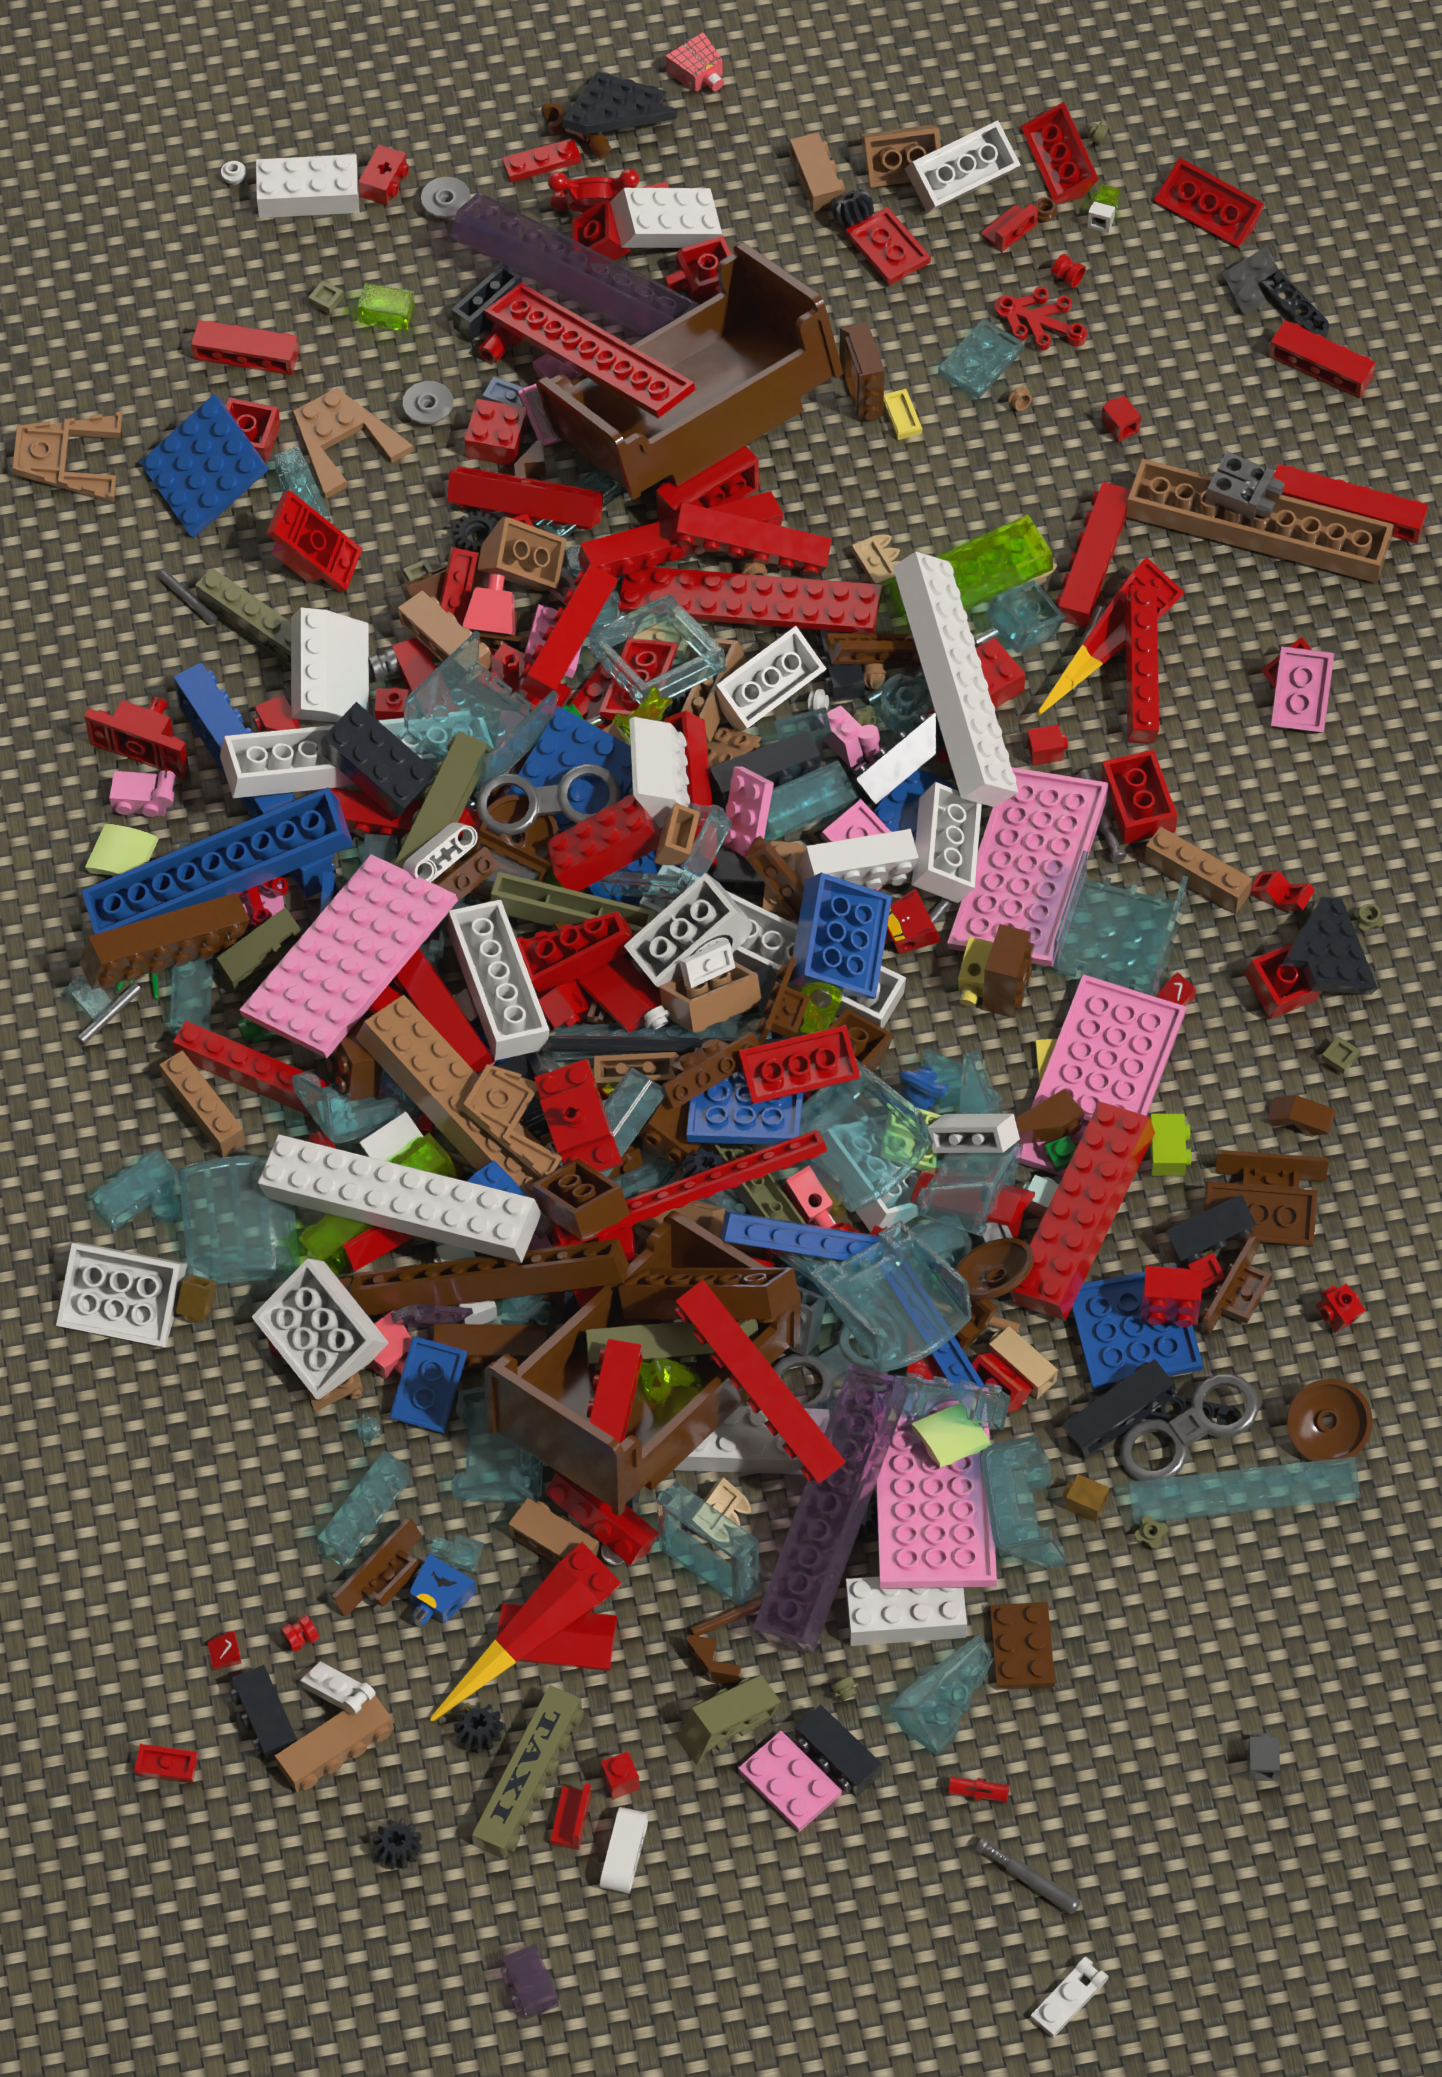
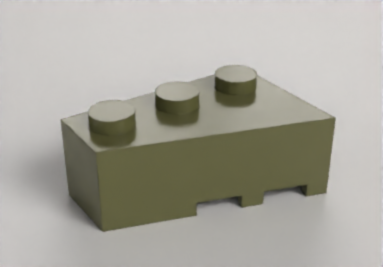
M284 907L217 957L219 972L234 995L265 980L302 937V930L287 908Z
M762 1675L754 1679L746 1678L735 1688L730 1690L722 1689L713 1698L707 1701L699 1700L694 1703L689 1709L690 1713L680 1731L678 1740L695 1764L698 1765L704 1761L705 1753L716 1746L719 1750L727 1747L725 1742L727 1739L738 1733L744 1736L773 1718L781 1701Z

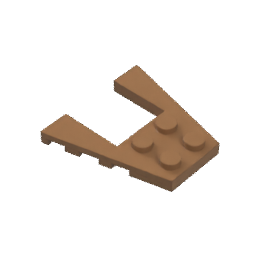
M338 388L293 411L325 499L348 486L346 479L324 450L365 428L391 463L413 452L411 443Z
M116 412V415L102 417V414L91 415L90 419L75 421V418L65 419L62 423L50 424V421L17 426L13 474L114 502L116 475L65 472L69 435L120 439L122 412Z
M487 1064L461 1110L540 1178L555 1172L562 1157L514 1131L533 1097L541 1100L536 1081L521 1078L522 1074Z

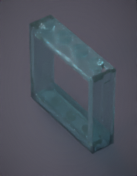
M670 594L588 633L590 640L588 648L593 658L598 659L602 663L604 670L608 674L611 673L621 688H625L632 700H636L645 710L727 670L724 650ZM663 621H667L700 656L645 683L617 654L612 646Z
M688 804V808L700 812L697 825H703L692 846L690 856L684 861L677 876L625 872L628 867L627 865L599 880V884L609 895L675 900L704 873L708 872L733 824L725 814L724 809L717 805Z
M675 1481L670 1488H667L664 1492L661 1491L657 1497L660 1550L739 1606L743 1605L759 1587V1539ZM681 1522L730 1556L732 1564L682 1530Z

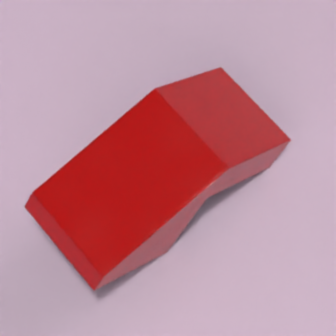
M1279 870L1260 871L1251 885L1250 895L1284 912L1299 911L1305 908L1315 889L1310 883L1290 884Z

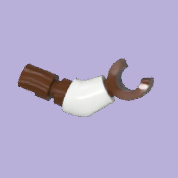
M549 102L542 106L541 113L543 118L548 121L557 119L554 122H549L550 136L560 135L566 130V132L586 140L599 160L609 155L612 148L602 132L582 134L562 128L563 118L565 117L563 107L555 102Z

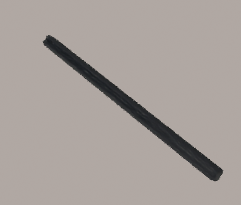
M553 1036L551 1039V1049L553 1052H676L677 1054L693 1053L695 1048H701L704 1042L711 1039H718L731 1044L739 1038ZM765 1039L763 1045L785 1039ZM851 1040L852 1048L854 1051V1043Z

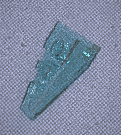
M981 1635L974 1637L906 1688L889 1706L900 1728L934 1754H939L956 1736L960 1728L957 1724L963 1712H968L971 1706L969 1700L975 1688H980L994 1659Z

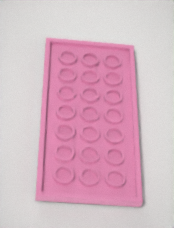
M1011 767L1012 772L1016 776V785L1019 793L1000 805L993 807L977 854L975 888L962 899L947 944L949 949L965 952L969 936L994 942L999 924L1030 931V943L1035 944L1032 954L1033 963L1053 967L1110 791L1109 783Z
M371 854L240 1009L242 1017L328 1058L457 903L456 894L423 878L417 877L418 879H415L410 872Z
M1083 974L1031 1109L1061 1090L1066 1089L1084 1112L1082 1128L1076 1134L1070 1136L1076 1148L1099 1101L1147 1116L1187 1007ZM1055 1140L1016 1145L1012 1161L1062 1177L1066 1169L1055 1172L1044 1151V1145Z
M954 1393L874 1395L880 1589L996 1587L990 1447L940 1468L928 1455L926 1445L913 1433L911 1423L958 1404L959 1401ZM977 1393L962 1401V1403L973 1414L990 1440L988 1399L982 1393Z

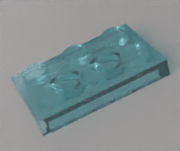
M983 319L938 367V374L980 399L1024 351L1025 343L988 320Z

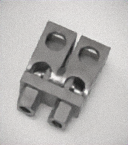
M1226 451L1207 488L1205 503L1211 506H1215L1216 503L1226 506L1238 514L1247 515L1246 517L1254 520L1256 514L1270 518L1276 502L1265 497L1269 495L1280 499L1285 483L1273 478L1274 470L1270 468L1265 469L1254 462Z

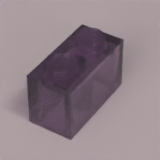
M536 1944L502 1957L504 1966L500 1969L502 1979L506 1986L511 1984L515 1993L511 1995L516 2012H523L525 2020L559 2007L557 1993Z

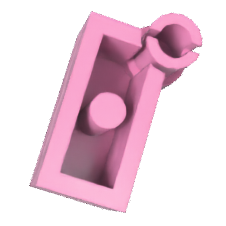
M841 705L818 717L824 742L850 767L864 761L863 753L868 761L874 759L873 754L880 749L878 743L880 735L876 726H861Z
M165 770L160 771L158 776L157 774L114 771L109 797L112 812L123 815L130 813L144 814L148 817L165 816L166 808L173 805L174 792L172 790L176 775L171 771H167L166 778Z

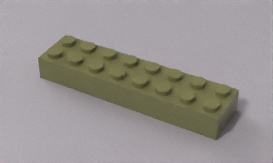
M702 1143L707 1152L713 1149L715 1155L723 1154L722 1160L726 1162L755 1153L750 1144ZM770 1173L763 1178L752 1179L733 1188L753 1216L806 1224Z

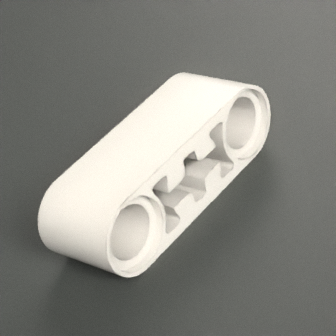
M450 823L405 861L403 869L410 872L415 879L420 877L432 882L474 847L477 842L476 830L465 824ZM460 831H463V838L459 842L458 834ZM422 864L423 871L420 875H418V867Z
M619 1807L601 1875L600 1888L630 1893L648 1825L649 1813Z

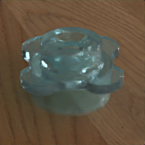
M363 1413V1419L357 1425L358 1434L361 1439H364L365 1444L370 1446L371 1440L380 1438V1425L375 1416L369 1417L368 1413Z

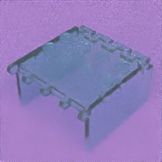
M477 631L463 642L405 699L404 727L397 734L400 740L409 735L419 744L415 748L418 754L427 749L439 759L435 764L436 768L442 760H445L449 752L447 750L451 738L457 735L458 731L490 745L493 750L482 760V773L475 786L478 789L474 793L476 799L483 784L494 776L507 773L538 742L549 721L556 713L557 693L553 690L529 712L533 704L517 692H514L509 697L513 689L495 676L492 680L488 681L492 677V673L478 663L480 633Z
M1083 850L1054 940L1052 968L1057 969V973L1076 977L1078 970L1082 971L1081 978L1083 974L1100 980L1106 977L1109 983L1128 989L1130 984H1134L1135 991L1151 996L1153 994L1158 995L1186 906L1188 877L1183 876L1175 902L1162 899L1164 892L1159 890L1156 897L1137 893L1138 885L1132 884L1130 890L1110 886L1112 878L1106 877L1104 884L1087 880L1088 872H1086L1088 851Z

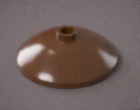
M508 795L496 800L487 809L494 820L502 824H512L525 817L529 809V800L526 795ZM554 815L537 816L532 826L524 832L516 834L520 838L519 843L513 842L512 839L510 842L523 849L526 845H530L535 848V855L548 861L550 853L547 841L559 834ZM486 828L487 831H489V832H491V833H493V834H495V835H497V836L500 837L499 834H497V833H495V832H492V831H490V830H488V829ZM480 843V848L482 846L488 848L499 865L498 869L511 874H527L536 871Z
M1001 1238L986 1242L971 1250L959 1261L953 1273L954 1285L960 1294L972 1299L985 1300L1002 1296L1017 1288L1027 1278L1034 1265V1254L1031 1247L1020 1239Z
M1321 1379L1306 1385L1293 1398L1287 1413V1429L1292 1443L1302 1455L1321 1464H1339L1355 1457L1367 1444L1372 1431V1412L1365 1396L1353 1385L1338 1379ZM1325 1415L1331 1416V1422L1328 1425L1322 1423V1418Z

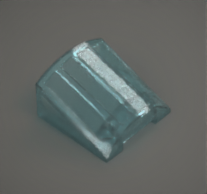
M858 1060L856 1062L860 1079L821 1088L802 1105L800 1136L814 1130L819 1131L825 1141L827 1152L820 1154L814 1159H806L801 1162L806 1167L810 1166L817 1178L850 1213L875 1202L890 1192L917 1166L933 1144L921 1111Z
M269 1156L224 1157L196 1163L178 1170L188 1276L192 1274L216 1281V1289H218V1284L273 1278L274 1283L285 1282L301 1266L295 1205L267 1198L258 1184Z
M902 1220L878 1233L879 1242L839 1265L831 1260L810 1272L812 1281L880 1372L899 1369L927 1357L951 1340L972 1319L968 1282Z

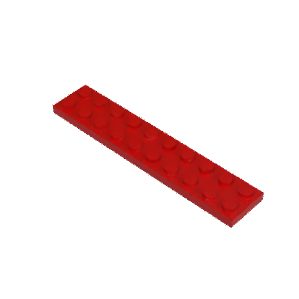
M523 283L517 285L484 310L487 319L658 419L696 390L693 381Z
M646 567L635 570L630 574H625L617 610L618 614L643 616L651 611L655 617L669 615L671 618L792 628L797 626V628L874 634L883 587L880 584Z

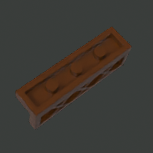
M827 633L825 636L832 664L922 665L913 634Z
M761 836L754 838L745 858L796 922L799 923L804 885L769 841L765 842Z

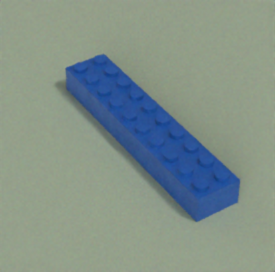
M199 663L173 676L178 705L226 776L220 758L224 736L250 734L253 732L249 727L245 729L242 724L241 714L237 708L232 709L229 705L230 699L224 689L219 690L217 687L214 673L211 670L207 671L203 664ZM292 792L240 797L253 818L292 803L295 800ZM333 854L289 872L306 899L322 891L324 871L336 873L335 867L331 862L334 859Z
M327 787L82 890V894L94 933L98 934L233 893H241L351 847L353 842L339 800L330 788Z

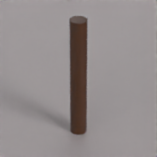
M770 1594L764 1595L690 1627L691 1633L694 1636H701L773 1605L772 1597Z

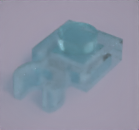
M532 1296L503 1299L501 1324L529 1325V1319H534L542 1325L549 1324L550 1316L541 1315L539 1312L541 1310L549 1311L551 1303L540 1301L536 1304H531Z

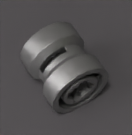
M393 649L386 650L384 654L379 656L376 654L369 656V668L375 681L382 680L389 674L394 676L401 673L400 665Z

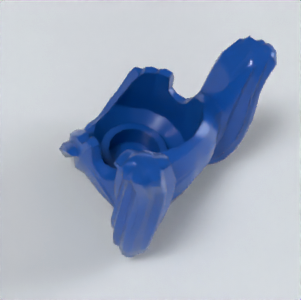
M923 1066L914 1072L903 1071L899 1074L902 1091L897 1102L928 1111V1109L933 1107L934 1097L942 1098L946 1094L948 1084L941 1085L929 1080L938 1079L937 1074L933 1072L930 1066Z

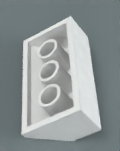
M797 626L793 627L715 685L721 711L735 730L743 731L749 728L826 670Z
M633 717L630 719L633 796L656 824L662 828L666 816L675 803L688 807V804H690V798L687 793L689 779L686 774L688 761L684 748L687 746L686 739L683 733L677 732L671 723Z

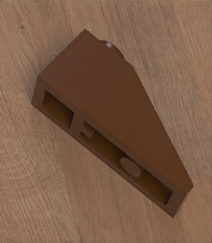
M1063 1089L1015 1118L1020 1140L1013 1145L1058 1140L1067 1135L1072 1136L1082 1128L1084 1112L1067 1090Z

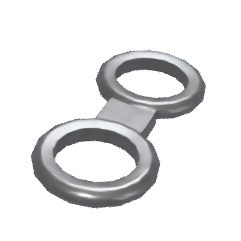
M593 764L573 767L563 775L559 785L534 787L528 779L517 774L504 773L492 777L482 785L477 795L476 810L480 821L488 823L486 827L488 830L499 835L506 833L509 836L524 832L532 826L537 816L563 813L568 820L578 824L595 815L582 814L575 811L569 804L567 798L568 789L580 777L595 776L603 780L608 786L610 798L605 808L620 801L621 790L617 779L609 770ZM504 785H513L522 789L529 800V809L525 817L512 824H502L494 820L487 809V800L490 794L496 788Z
M864 1309L852 1314L843 1322L838 1333V1345L819 1357L810 1354L806 1356L801 1354L789 1355L782 1358L773 1369L780 1378L788 1369L795 1366H807L817 1371L823 1380L820 1394L814 1400L800 1404L803 1408L822 1409L830 1401L834 1392V1382L856 1368L863 1371H879L891 1366L900 1357L903 1350L904 1332L899 1322L889 1313L878 1309ZM865 1322H878L890 1330L893 1336V1343L890 1350L883 1356L866 1359L858 1356L852 1350L849 1344V1337L852 1331L858 1325Z
M1217 1374L1205 1379L1196 1388L1191 1400V1408L1170 1422L1161 1419H1147L1135 1424L1125 1433L1120 1444V1459L1124 1469L1134 1479L1144 1483H1162L1172 1479L1182 1470L1187 1458V1447L1203 1436L1210 1434L1218 1438H1227L1244 1433L1254 1423L1258 1414V1397L1253 1386L1244 1378L1234 1374ZM1220 1386H1231L1238 1389L1247 1400V1409L1244 1416L1230 1425L1213 1423L1203 1412V1402L1206 1395ZM1148 1432L1166 1434L1173 1440L1176 1447V1454L1172 1462L1166 1468L1158 1471L1142 1469L1132 1458L1134 1442L1141 1435Z

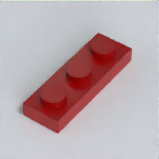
M571 138L503 157L502 163L511 183L581 163V156L574 139Z
M451 547L439 604L445 612H451L457 622L463 627L478 553Z

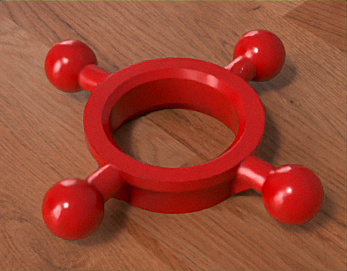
M626 169L618 178L585 177L570 180L567 179L565 174L554 172L548 178L549 188L556 192L550 199V205L557 212H563L569 208L570 210L584 213L606 199L612 200L623 188H635L639 184V174L633 169Z

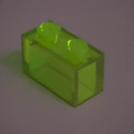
M365 283L357 306L359 322L370 326L377 325L389 327L393 330L408 331L415 310L414 291Z

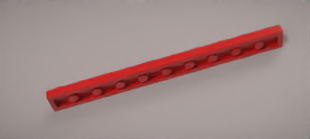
M814 1130L628 1199L626 1203L630 1215L621 1219L616 1225L609 1226L598 1232L593 1238L604 1237L608 1233L620 1228L631 1227L636 1222L658 1217L663 1212L674 1208H682L688 1203L701 1198H709L714 1193L736 1188L741 1183L752 1179L763 1178L768 1173L779 1169H787L803 1160L814 1159L820 1154L827 1152L825 1141L819 1131ZM562 1226L554 1227L561 1246L582 1244L585 1241L591 1240L586 1239L582 1241Z

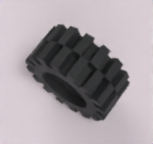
M473 512L468 513L469 518H466L464 515L461 517V522H456V528H454L455 547L479 552L485 540L474 542L469 540L468 536L474 532H483L488 537L497 525V520L494 517L491 519L488 513L482 517V512H477V516H473Z

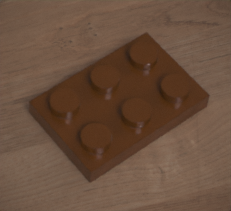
M1048 1602L990 1605L996 1689L1055 1687Z

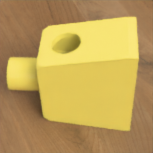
M970 936L968 938L958 977V991L962 993L960 1003L973 1007L976 1005L977 997L983 998L985 967L993 945L991 941Z

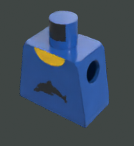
M429 1553L409 1593L410 1603L416 1607L409 1617L410 1620L419 1627H424L431 1617L441 1623H446L475 1595V1581Z

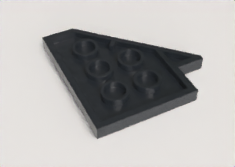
M597 71L563 118L562 128L582 134H590L674 120L677 118L678 109L663 105L666 100L667 91L660 90L655 86L639 84L631 79H622L606 72L601 73Z
M1321 897L1314 904L1288 951L1283 965L1302 967L1310 990L1372 995L1378 987L1342 898Z

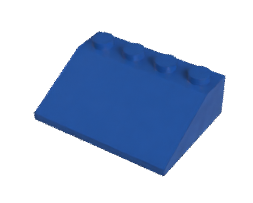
M822 872L805 880L793 957L797 958L789 982L812 990L875 999L892 896Z

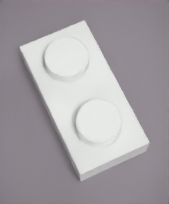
M726 941L717 943L680 960L684 983L689 988H693L735 968L731 945Z

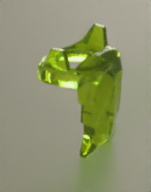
M652 686L647 700L640 704L637 711H633L628 717L617 713L612 724L615 723L618 727L623 726L624 732L630 738L631 718L638 717L660 721L663 718V712L673 701L670 697H662L658 688Z
M822 982L804 985L801 993L809 996L810 999L803 1016L804 1021L800 1031L811 1034L829 1029L830 1023H833L843 992L831 984ZM818 989L825 990L831 996V1003L825 1007L816 1006L811 1001V993Z
M656 1358L651 1363L642 1362L640 1374L642 1376L643 1388L646 1397L651 1403L661 1405L666 1399L671 1386H692L701 1391L706 1387L700 1372L682 1363L666 1358ZM656 1376L661 1383L660 1387H652Z

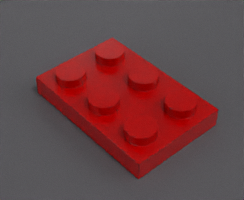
M888 207L873 214L868 220L862 221L861 224L858 223L846 229V236L889 286L931 263V256Z

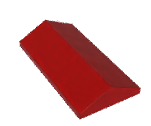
M1065 102L1058 104L1021 126L1052 199L1056 204L1082 198L1099 180Z
M1181 157L1177 160L1154 199L1156 203L1238 248L1254 230L1265 206L1263 202Z
M628 638L600 708V716L625 726V723H630V719L633 717L651 720L678 650V643Z
M623 956L575 979L627 1033L645 1025L646 1021L643 1016L652 1009L662 1006L660 994Z
M846 1025L738 1051L744 1082L752 1105L861 1078Z
M932 1168L921 1172L911 1194L910 1202L1011 1227L1035 1197V1191L939 1168Z
M373 1226L342 1244L346 1270L351 1274L415 1236Z
M503 1603L497 1637L523 1605ZM588 1613L519 1661L610 1671L618 1616Z

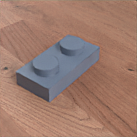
M497 377L492 378L482 395L483 400L523 407L518 391L522 390L523 387ZM538 393L534 395L537 400V403H539L540 401V395Z

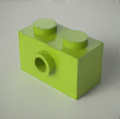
M1151 1114V1122L1155 1131L1150 1142L1152 1176H1185L1186 1165H1191V1149H1186V1141H1190V1124H1185V1114Z

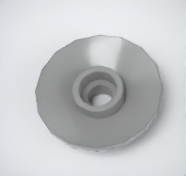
M447 176L428 182L421 194L424 209L429 214L439 218L456 217L467 209L471 200L470 190L467 185L457 178Z
M422 381L414 384L406 391L403 396V409L406 415L415 422L434 424L442 421L450 414L453 409V396L450 390L441 383Z

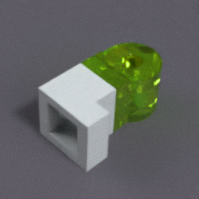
M1101 184L1097 198H1095L1089 210L1087 228L1106 233L1110 232L1120 202L1122 189ZM1095 217L1106 220V223H1097Z

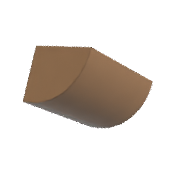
M677 803L673 805L663 823L654 863L677 865L688 859L700 816L699 811Z

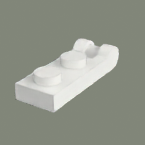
M321 1661L300 1680L304 1689L352 1715H356L361 1710V1705L365 1701L369 1702L376 1695L369 1684H362Z
M1084 1957L1078 1963L1076 1968L1031 2015V2020L1052 2038L1064 2028L1109 1978L1102 1970L1100 1972L1092 1966L1093 1962L1087 1957ZM1084 1975L1091 1980L1087 1987L1079 1981Z

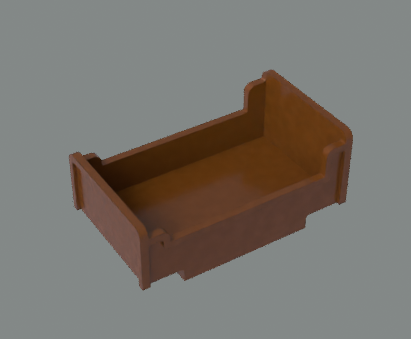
M744 242L733 247L734 253L720 261L717 265L716 272L722 290L720 294L631 345L693 381L696 390L659 419L583 374L572 381L562 374L552 379L543 376L536 381L552 437L556 440L561 438L626 488L629 497L633 500L641 496L640 492L665 477L676 486L681 485L804 411L801 397L805 393L832 377L838 378L843 375L826 306L821 296Z
M671 1211L664 1217L663 1223L648 1237L646 1249L629 1264L624 1283L646 1268L766 1267L679 1212ZM623 1283L606 1285L519 1367H517V1360L505 1354L497 1362H492L484 1370L487 1430L492 1434L498 1432L599 1498L611 1506L612 1513L618 1517L625 1511V1504L645 1486L652 1491L750 1397L743 1388L740 1391L735 1388L728 1378L732 1373L726 1366L720 1368L716 1362H708V1358L697 1359V1363L681 1365L680 1361H669V1365L664 1367H652L651 1363H645L641 1365L625 1440L620 1444L615 1438L590 1423V1418H587V1408L589 1401H594L596 1392L593 1391V1381L595 1374L600 1375V1372H595V1368H588L585 1344L586 1330L663 1323L660 1322V1319H652L647 1322H636V1319H624L618 1288ZM799 1290V1301L789 1307V1311L779 1314L776 1320L760 1323L759 1319H757L759 1336L753 1341V1344L770 1365L789 1346L795 1348L800 1343L801 1295ZM676 1319L675 1321L667 1322V1323L684 1322V1321H683L682 1319Z

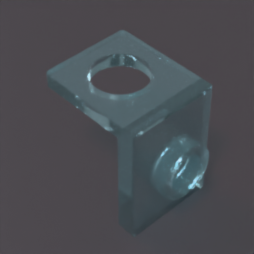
M78 976L60 994L62 997H73L93 1021L113 1003L102 988L92 990L86 976Z

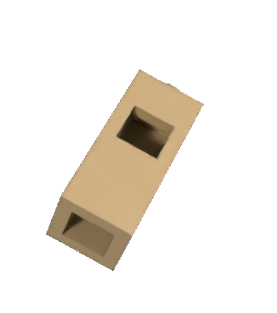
M1010 1326L1003 1332L998 1331L992 1336L989 1341V1353L993 1352L1033 1387L1030 1394L1034 1398H1040L1057 1382L1058 1369Z

